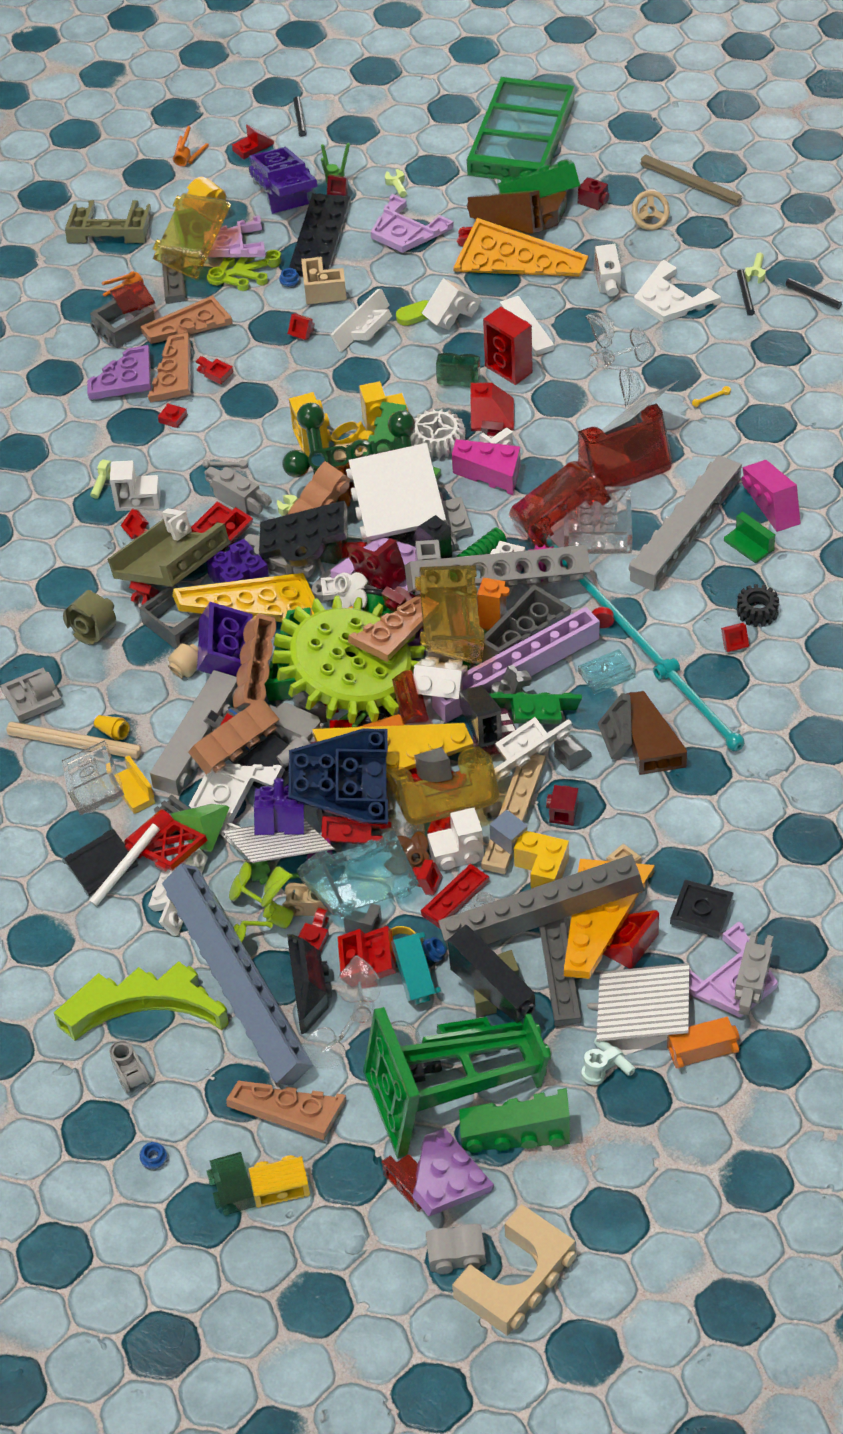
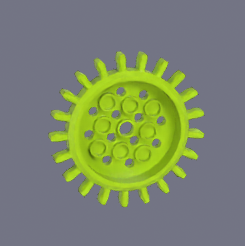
M334 596L332 609L325 610L317 598L313 600L311 609L314 614L311 616L300 606L295 608L294 618L300 622L299 625L284 618L280 630L292 637L276 633L273 646L288 649L289 651L274 650L272 663L289 664L287 667L279 668L277 675L278 681L295 678L296 682L290 685L288 694L293 697L302 691H306L309 696L305 708L311 710L318 701L327 704V719H332L337 708L348 710L349 723H355L358 710H367L372 723L376 722L379 716L378 707L384 706L392 716L397 715L399 705L394 701L396 697L410 706L413 703L415 694L404 687L412 689L413 675L409 673L414 674V665L419 662L412 661L411 659L423 658L425 651L424 645L408 647L407 643L414 641L415 635L388 662L348 643V640L344 639H348V635L354 632L359 633L363 631V627L367 624H375L380 621L383 611L382 604H378L374 608L373 613L362 610L363 604L360 597L356 598L353 608H343L340 596ZM346 652H353L357 656L350 657L346 655Z

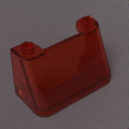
M657 403L647 406L641 411L643 422L607 435L597 427H589L578 431V470L595 492L606 494L671 469L672 455L664 415Z
M571 461L515 503L509 511V516L514 525L534 547L535 545L543 547L545 544L549 548L546 541L549 535L550 537L554 535L551 529L552 526L583 502L592 506L593 502L597 501L604 506L611 500V497L601 480L592 471L578 461Z

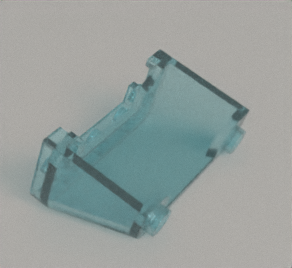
M394 830L382 834L383 837L378 841H373L372 839L363 846L333 855L330 852L327 853L326 850L316 853L297 869L298 875L334 916L339 915L340 918L349 916L354 913V910L368 906L371 903L374 904L396 896L398 899L405 898L412 894L411 889L419 883Z

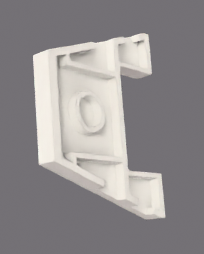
M665 260L660 262L634 297V304L663 323L685 316L688 311L694 309L700 311L705 309L706 305L713 303L715 306L721 303V296L709 288L692 298L670 284L667 280L677 274V268Z
M227 764L216 774L212 771L204 775L189 806L195 808L208 804H219L230 807L219 834L237 851L242 853L222 830L241 828L232 824L254 781L274 787V779L281 778L285 769L280 765L264 767L258 764L253 766Z

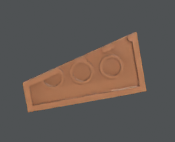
M238 1081L226 1101L227 1107L324 1140L346 1103V1095L336 1094V1097L325 1096L324 1092L312 1091V1094L297 1092V1088L286 1087V1089L280 1090L273 1089L272 1085Z

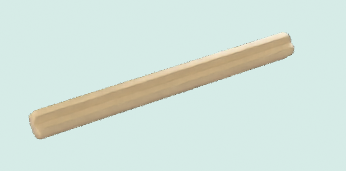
M12 721L8 723L6 728L8 735L123 757L130 756L134 759H138L141 754V746Z

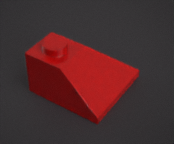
M471 383V431H481L482 420L502 422L505 428L511 431L514 430V398L493 383Z

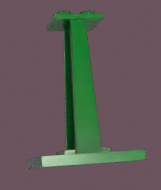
M385 1007L374 1009L363 1073L395 1155L399 1159L408 1156L416 1112L528 1076L532 1077L536 1088L542 1087L544 1076L547 1074V1065L551 1059V1052L549 1046L544 1044L541 1038L540 1026L534 1022L531 1014L525 1015L523 1027L520 1031L400 1046ZM509 1048H519L524 1061L477 1073L469 1056ZM449 1058L460 1059L467 1075L465 1078L418 1091L408 1065Z

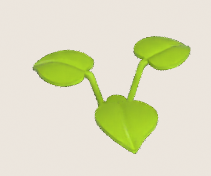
M244 862L239 870V874L233 880L229 891V899L231 901H236L242 891L260 902L261 906L265 908L263 917L266 918V922L242 921L240 925H234L233 929L241 942H243L246 934V926H266L272 928L274 924L286 929L290 925L294 914L293 910L281 906L272 900L282 886L293 876L282 867H276L271 873L264 887L265 894L263 898H260L245 887L251 876L250 863Z

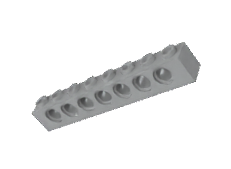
M587 545L411 561L405 565L408 593L415 592L416 596L429 594L431 590H438V593L452 592L451 588H460V591L474 590V586L481 585L483 577L506 581V587L517 586L518 582L526 581V585L538 584L543 579H548V583L562 581L563 577H570L571 581L584 579L583 576L590 572ZM561 559L567 562V570L560 566ZM539 561L545 564V572L538 568ZM517 563L524 567V574H520L516 570ZM494 566H499L502 569V576L495 574ZM472 568H477L480 571V578H475L472 575ZM450 570L457 572V581L451 579L449 575ZM428 572H432L435 574V583H432L428 580Z

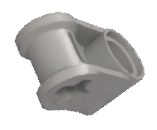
M126 1040L114 1042L109 1049L113 1069L124 1092L127 1094L131 1088L144 1082L146 1084L150 1083L146 1068L139 1060L132 1045ZM122 1055H127L125 1058H118Z

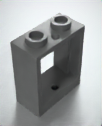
M131 291L90 313L92 321L90 325L93 331L99 333L107 343H111L116 349L142 334L141 326L155 320L154 310ZM126 312L134 316V318L116 328L108 323Z
M175 584L172 587L169 586L163 589L159 594L139 607L142 623L176 649L180 644H188L199 636V618L202 614L187 612L190 616L172 629L157 618L176 604L173 598V589L179 587Z

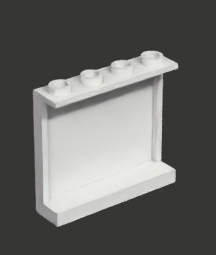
M427 443L349 460L350 469H346L347 476L351 479L350 482H353L355 487L351 488L353 501H358L359 507H355L358 521H363V526L360 527L362 540L367 539L368 544L374 539L417 530L419 525L435 515L446 523Z

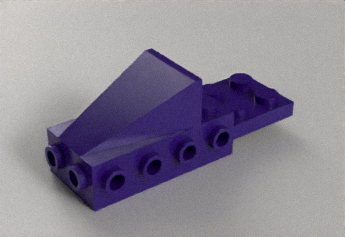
M282 147L249 156L251 166L248 167L251 178L254 177L255 181L267 192L272 214L309 204L307 192H311L312 188L318 187L317 179L310 174L309 168L305 166V162L287 147Z

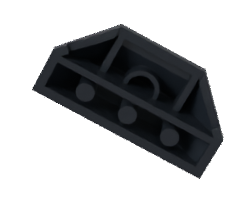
M288 934L300 1032L305 1034L329 1008L327 998L332 997L330 982H325L324 976H329L327 960L322 961L320 950L303 938Z

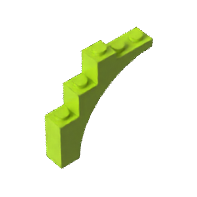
M179 961L158 980L151 972L146 973L138 967L118 986L111 978L106 979L98 973L53 1012L57 1027L74 1041L90 1029L109 1019L146 1010H170L190 1014L209 1022L220 1030H223L229 1024L225 1005L219 1000L214 1001L210 998L206 990L199 986L197 972L191 966L186 967Z

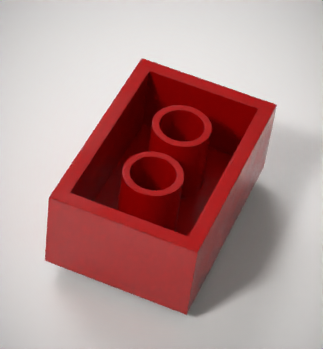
M500 306L483 318L485 367L512 384L517 385L533 373L532 325Z

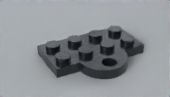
M345 501L261 521L259 538L260 557L264 560L282 555L287 564L295 567L305 566L314 562L322 555L326 544L347 539V505Z

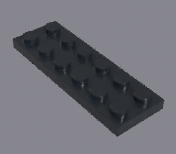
M312 193L289 268L296 270L299 277H303L301 259L322 257L323 270L331 269L350 208L351 196Z

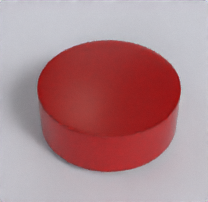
M599 607L591 612L600 621L599 628H608L614 623V613L607 607Z

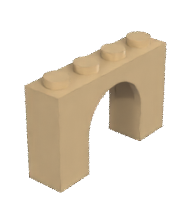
M523 1204L506 1221L505 1237L533 1257L537 1264L533 1275L520 1284L503 1285L493 1281L478 1269L469 1265L452 1284L454 1299L506 1336H508L513 1328L517 1330L522 1325L527 1311L530 1308L534 1309L537 1307L542 1299V1293L547 1287L552 1288L556 1284L562 1269L570 1267L576 1258L575 1240Z

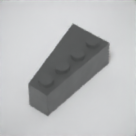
M534 584L479 640L477 657L485 662L568 617L572 607Z

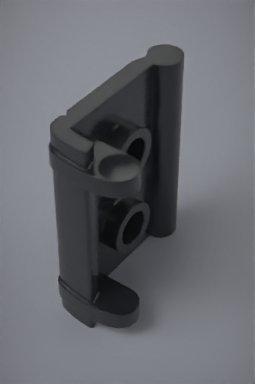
M111 829L74 853L67 855L62 862L67 864L83 887L86 895L90 896L99 889L129 851L124 847L125 844L117 832ZM135 860L124 874L137 867L138 862Z

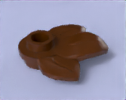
M420 831L414 833L411 839L406 836L393 837L390 847L394 856L386 862L385 866L396 874L412 871L414 867L421 868L424 860H430V855L427 852L429 845L427 837ZM417 857H421L418 862H414Z

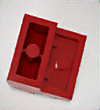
M217 501L191 526V532L204 533L216 523H224L230 544L222 549V552H225L252 525L253 518L237 507L231 510Z
M388 926L368 933L358 929L337 936L341 980L347 985L356 988H371L378 986L377 979L396 973L395 955L391 944L393 935L392 930Z

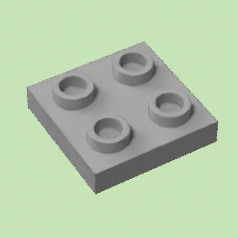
M44 668L0 685L6 700L19 722L62 704L53 679Z

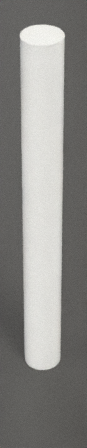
M152 823L90 898L89 901L92 904L98 906L159 832L160 829Z

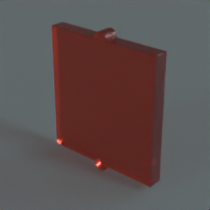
M142 280L128 285L124 284L123 287L110 291L123 314L141 310V308L155 304V300Z

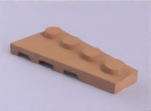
M212 295L141 326V332L153 344L167 340L168 336L187 332L190 335L231 325L233 321L232 317Z
M188 332L168 336L162 353L163 360L158 365L157 377L152 382L153 389L148 394L150 403L190 395V336Z
M418 595L397 607L396 612L392 614L386 613L381 616L380 621L377 623H369L363 627V631L348 635V643L388 662L438 611V604Z

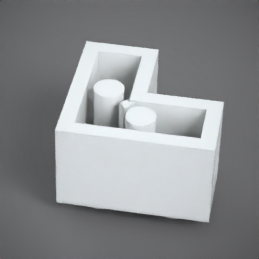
M443 278L422 314L435 325L449 330L455 323L459 313L472 317L482 299L468 288Z
M133 461L111 462L110 484L116 511H130L132 508L137 510L160 509L161 489L158 475L136 476Z
M475 808L450 813V829L427 834L428 849L439 871L450 870L454 867L482 861L484 857L483 833Z

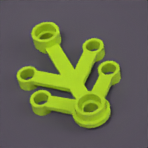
M269 250L265 253V259L248 264L246 263L253 261L254 257H240L237 263L235 262V257H223V262L219 267H213L209 270L207 280L213 285H221L222 283L236 285L239 291H247L249 289V281L246 278L256 280V283L260 286L266 285L268 283L267 274L252 270L265 266L270 268L278 267L281 263V253L278 250ZM237 275V276H241V277H245V278H240V279H238V278H235V277H232V276Z

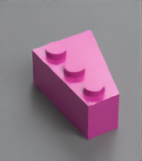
M456 439L452 452L454 474L475 482L481 480L489 483L491 488L495 489L497 486L507 490V494H514L521 466L520 446Z
M768 460L742 467L743 476L741 480L744 488L747 489L776 532L801 524L797 485Z

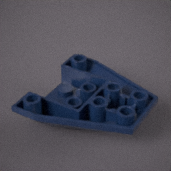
M363 728L289 750L288 799L296 800L297 802L363 824H388V799H386L388 729Z

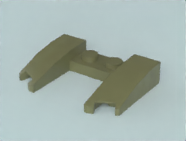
M94 200L88 201V208H77V204H73L65 227L67 243H86L88 236H124L125 243H145L151 204H148L144 210L142 207H138L139 202L137 200H132L127 219H92L95 207Z

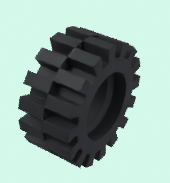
M754 584V588L750 585L747 586L746 590L743 588L741 593L738 594L737 616L740 617L742 622L746 620V625L749 626L751 623H754L753 627H757L758 624L764 627L766 622L770 625L772 620L775 621L778 615L779 597H777V592H773L771 587L766 589V585H762L759 588L758 584ZM759 603L765 605V607L755 608L751 604Z

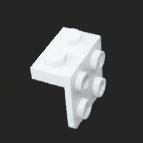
M426 656L425 659L414 665L412 693L459 699L462 675L467 671L468 666L462 665L463 661L449 659L448 662H439L437 657Z

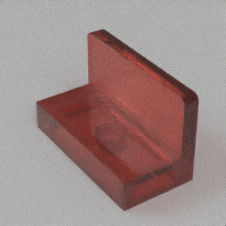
M412 670L402 671L392 679L403 724L426 722L429 718L422 694H417Z
M409 1154L398 1162L391 1155L382 1161L383 1175L417 1212L420 1211L422 1208L413 1198L418 1163Z

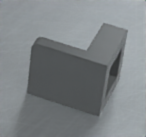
M371 903L367 913L354 910L351 915L346 914L343 919L345 933L358 929L368 933L378 929L382 922L381 906Z

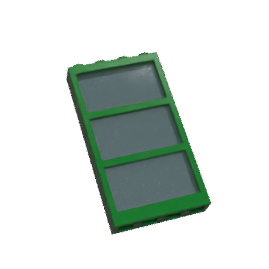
M501 77L467 157V175L500 180L508 176L515 178L521 172L529 170L534 172L541 166L551 165L575 102L574 86Z

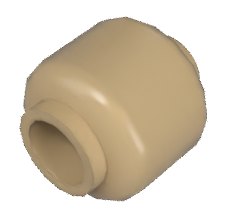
M180 644L168 657L169 669L179 678L183 676L191 677L197 670L198 647L194 644L190 646Z

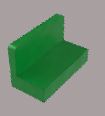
M742 511L736 516V528L724 536V542L753 563H758L774 551L776 534Z

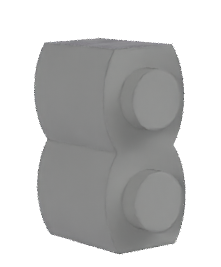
M467 1224L455 1228H438L426 1232L429 1264L432 1272L447 1274L456 1268L466 1269L469 1265H472L478 1269L486 1264L481 1224Z

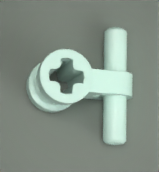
M596 1037L594 1044L599 1049H591L585 1053V1066L582 1068L581 1077L590 1085H598L604 1081L605 1071L615 1065L628 1076L635 1072V1067L624 1058V1053L618 1047L612 1046L607 1041L596 1042Z

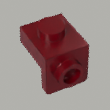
M397 586L395 590L386 587L381 593L385 602L384 605L393 612L397 611V607L416 597L400 586Z

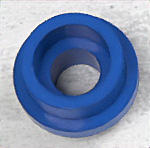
M286 268L281 271L279 281L284 286H294L299 282V274L293 268Z
M432 937L422 942L423 951L428 960L439 962L443 959L446 948L438 938Z
M157 1142L147 1143L140 1152L142 1165L149 1169L159 1168L167 1159L165 1148ZM152 1155H157L156 1158L150 1159Z

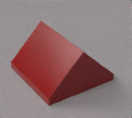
M657 910L629 914L620 930L616 931L610 946H607L603 955L629 969H633L659 935L660 913Z

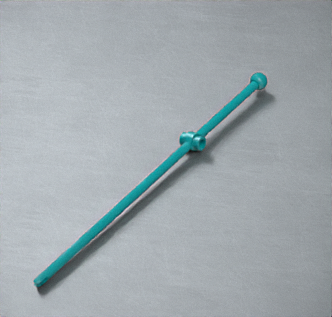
M532 521L529 523V529L547 548L552 546L559 548L536 522ZM562 560V564L568 568L567 562ZM585 575L583 576L584 579L578 580L602 607H607L613 611L614 620L657 665L653 667L655 677L658 680L669 678L726 739L727 748L731 751L741 750L745 744L743 736L739 733H733L676 673L680 671V664L677 659L664 660Z

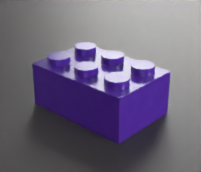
M214 602L208 603L199 618L198 671L212 674L215 670L237 677L238 669L242 665L240 652L245 643L243 636L246 623L252 619L253 614Z

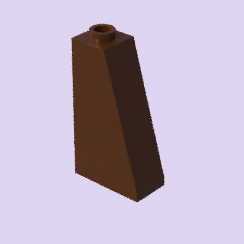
M539 190L467 197V209L470 218H479L527 233L543 231Z
M644 691L626 693L630 695L631 749L639 775L686 768L687 750L647 694Z

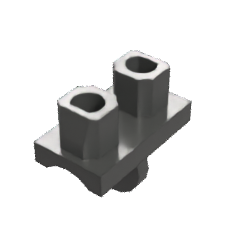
M509 665L501 682H495L492 685L491 693L516 694L525 692L522 687L530 686L532 677L527 670L517 671L514 665Z

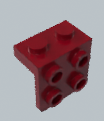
M388 539L375 551L353 544L347 547L349 559L353 564L355 572L361 573L366 577L367 585L384 590L386 587L394 590L406 580L405 564L396 540Z

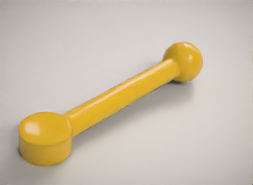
M724 386L721 391L699 400L694 399L692 405L698 407L700 403L722 394L729 395L731 388Z

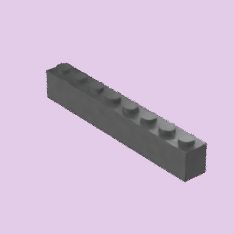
M631 854L438 920L447 948V940L465 924L486 944H490L642 892L644 887L634 857Z

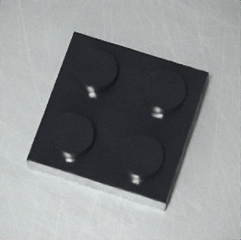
M685 879L670 917V925L719 938L733 900L734 892Z

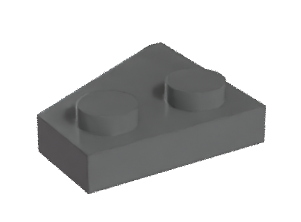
M625 693L620 694L597 723L611 759L619 760L632 745L630 695Z

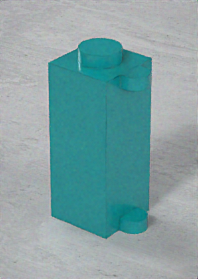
M424 932L398 938L391 942L408 1002L415 1000L416 1005L430 1001V995L442 992L440 987L434 988L420 940L426 937Z

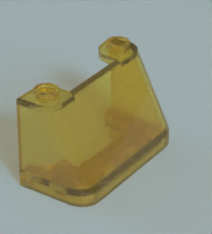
M182 193L181 197L176 196L172 205L175 207V210L162 239H157L152 250L156 252L152 259L197 280L231 203L223 199Z
M476 565L420 567L419 576L415 577V591H420L424 632H420L421 646H425L426 651L469 663H482L485 638L478 616L477 587L475 585V577H477Z
M479 746L462 751L458 757L460 771L452 772L453 779L442 782H429L425 780L414 782L411 772L404 767L386 770L389 785L404 819L410 824L420 825L450 817V813L470 808L477 810L495 804L499 798V789L491 755Z

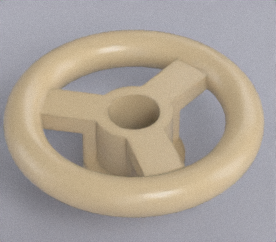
M643 191L633 201V219L637 225L645 230H657L669 218V203L657 191ZM647 197V203L640 207L638 214V205L643 198ZM654 197L661 201L664 214L659 212L654 205ZM648 208L652 210L651 214L648 213ZM653 217L660 220L656 224H647L642 221V219L649 220Z

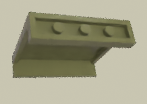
M162 519L109 557L108 562L114 579L172 587L229 545L230 541L224 523H216L204 533L190 532L176 541L173 540L171 533L167 531L164 519Z

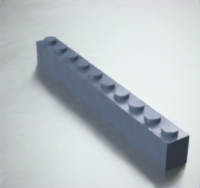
M180 864L162 882L168 899L173 902L178 911L177 915L184 921L189 930V936L196 942L200 949V955L208 963L212 976L219 982L223 989V995L231 1003L235 1016L243 1024L247 1037L254 1043L258 1050L259 1058L264 1061L270 1071L269 1075L272 1080L277 1084L293 1085L313 1066L310 1058L198 867Z

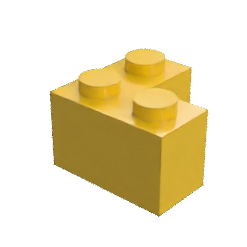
M380 381L359 385L362 418L367 431L375 432L376 426H374L376 417H381L382 410H380L382 402L406 405L402 393L385 396Z
M525 831L518 837L514 846V866L532 870L530 873L531 889L563 877L569 860L568 840L531 831Z

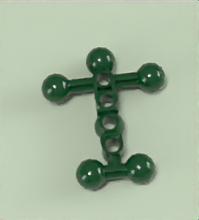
M308 402L299 408L297 421L307 431L310 455L308 457L301 450L289 451L282 460V467L287 475L299 478L304 476L310 467L315 474L320 466L312 463V457L317 454L322 455L324 462L326 461L334 468H341L349 463V460L358 458L355 451L360 447L367 450L368 456L379 454L377 447L380 444L387 445L389 451L412 446L410 435L415 429L414 417L409 412L400 410L394 412L389 417L388 429L393 436L397 437V441L390 442L387 439H381L374 443V440L369 442L365 439H359L351 445H346V447L323 448L319 427L322 426L325 420V414L318 404ZM337 451L344 452L346 460L341 463L335 461L334 453Z

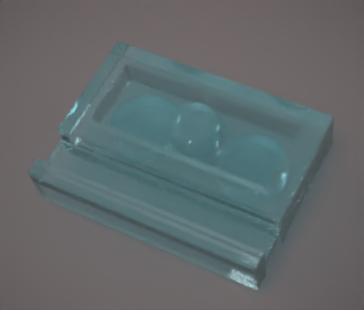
M620 649L578 665L579 674L586 684L592 688L594 694L636 678V671L630 667L631 664Z

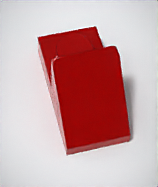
M246 125L247 137L232 144V150L242 159H246L273 145L274 140L264 132Z

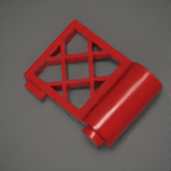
M161 809L124 840V847L130 851L152 823L160 829L159 832L137 858L140 859L144 856L155 862L154 864L157 868L166 872L168 869L171 871L176 869L208 840L206 835L174 820L168 812ZM174 831H180V835L169 837ZM196 839L192 843L184 845L185 841ZM179 842V846L168 848L169 844ZM162 846V850L151 852L154 848ZM178 854L171 861L167 860V856Z

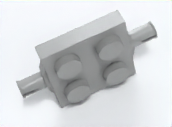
M439 492L446 523L451 527L452 551H454L453 545L455 550L459 548L456 539L472 533L471 524L462 497L444 501L442 493Z

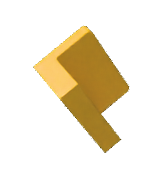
M127 756L125 757L127 769L111 776L110 779L112 785L133 814H136L155 804L151 784L132 758Z

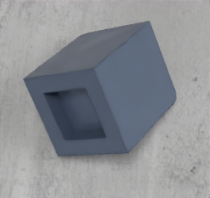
M508 810L504 811L489 824L490 839L509 854L514 853L515 840L528 829L526 823Z

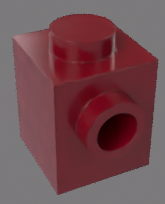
M587 177L578 187V204L599 211L609 200L610 194L608 193L607 183Z
M554 785L553 793L548 794L546 808L549 809V823L574 826L579 803V788Z

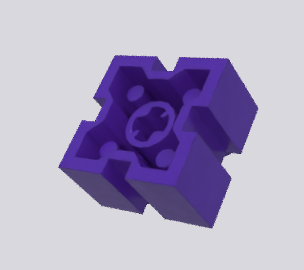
M245 539L230 545L229 551L222 552L221 550L206 561L208 575L215 584L269 577L268 565L258 554L254 555L253 548Z
M282 778L274 779V787L263 786L260 789H255L254 835H274V832H284V835L304 834V804L288 799L289 786L284 788V780Z

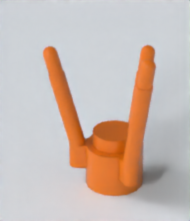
M187 126L184 136L179 137L176 151L172 158L178 166H185L187 163L192 164L194 159L209 146L206 143L191 156L190 149L185 146L191 129L190 126Z
M134 271L103 281L102 285H107L124 280L122 284L103 293V296L106 297L122 288L127 292H133L136 296L143 291L141 287L144 285V281L141 275Z

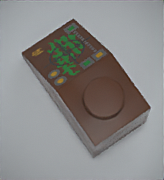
M566 191L540 198L543 230L558 226L567 209Z

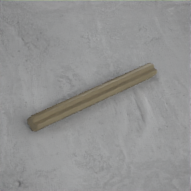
M644 155L641 158L640 164L735 206H738L742 201L741 194L649 155Z

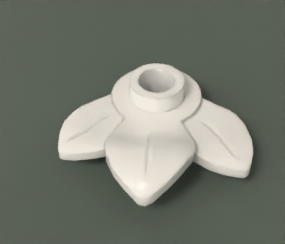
M343 572L334 578L333 587L337 592L336 596H340L343 608L353 606L357 597L362 598V608H365L367 595L363 588L367 585L368 581L363 574L356 572L351 575L350 573Z

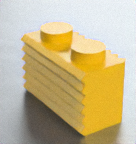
M288 1155L283 1157L281 1161L273 1163L262 1161L256 1163L254 1167L248 1168L255 1203L258 1208L310 1195L302 1156Z

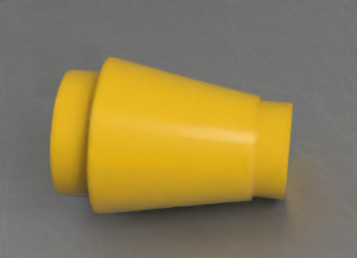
M98 715L94 720V727L114 740H123L129 734L130 725L124 718Z

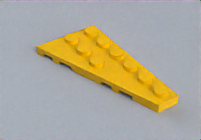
M304 573L173 589V598L178 610L182 612L202 614L208 603L214 602L253 614L252 618L257 614L274 617L277 622H282L288 610H294L298 606L301 608H312L313 600L315 599Z

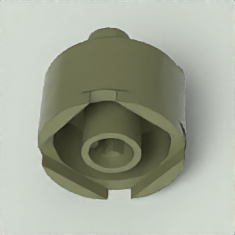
M86 590L63 612V620L67 628L71 627L75 632L73 636L77 640L87 645H93L115 627L116 615L113 610L115 606L110 599H104L91 590Z

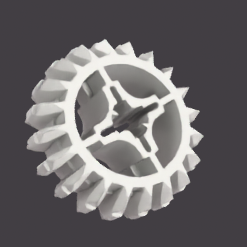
M433 409L432 412H427L425 410L423 415L417 414V417L414 418L415 429L410 436L411 445L427 443L431 459L433 457L440 459L441 456L448 457L453 452L456 439L465 440L466 433L462 419L458 418L457 414H451V411L443 412L442 409L440 411Z

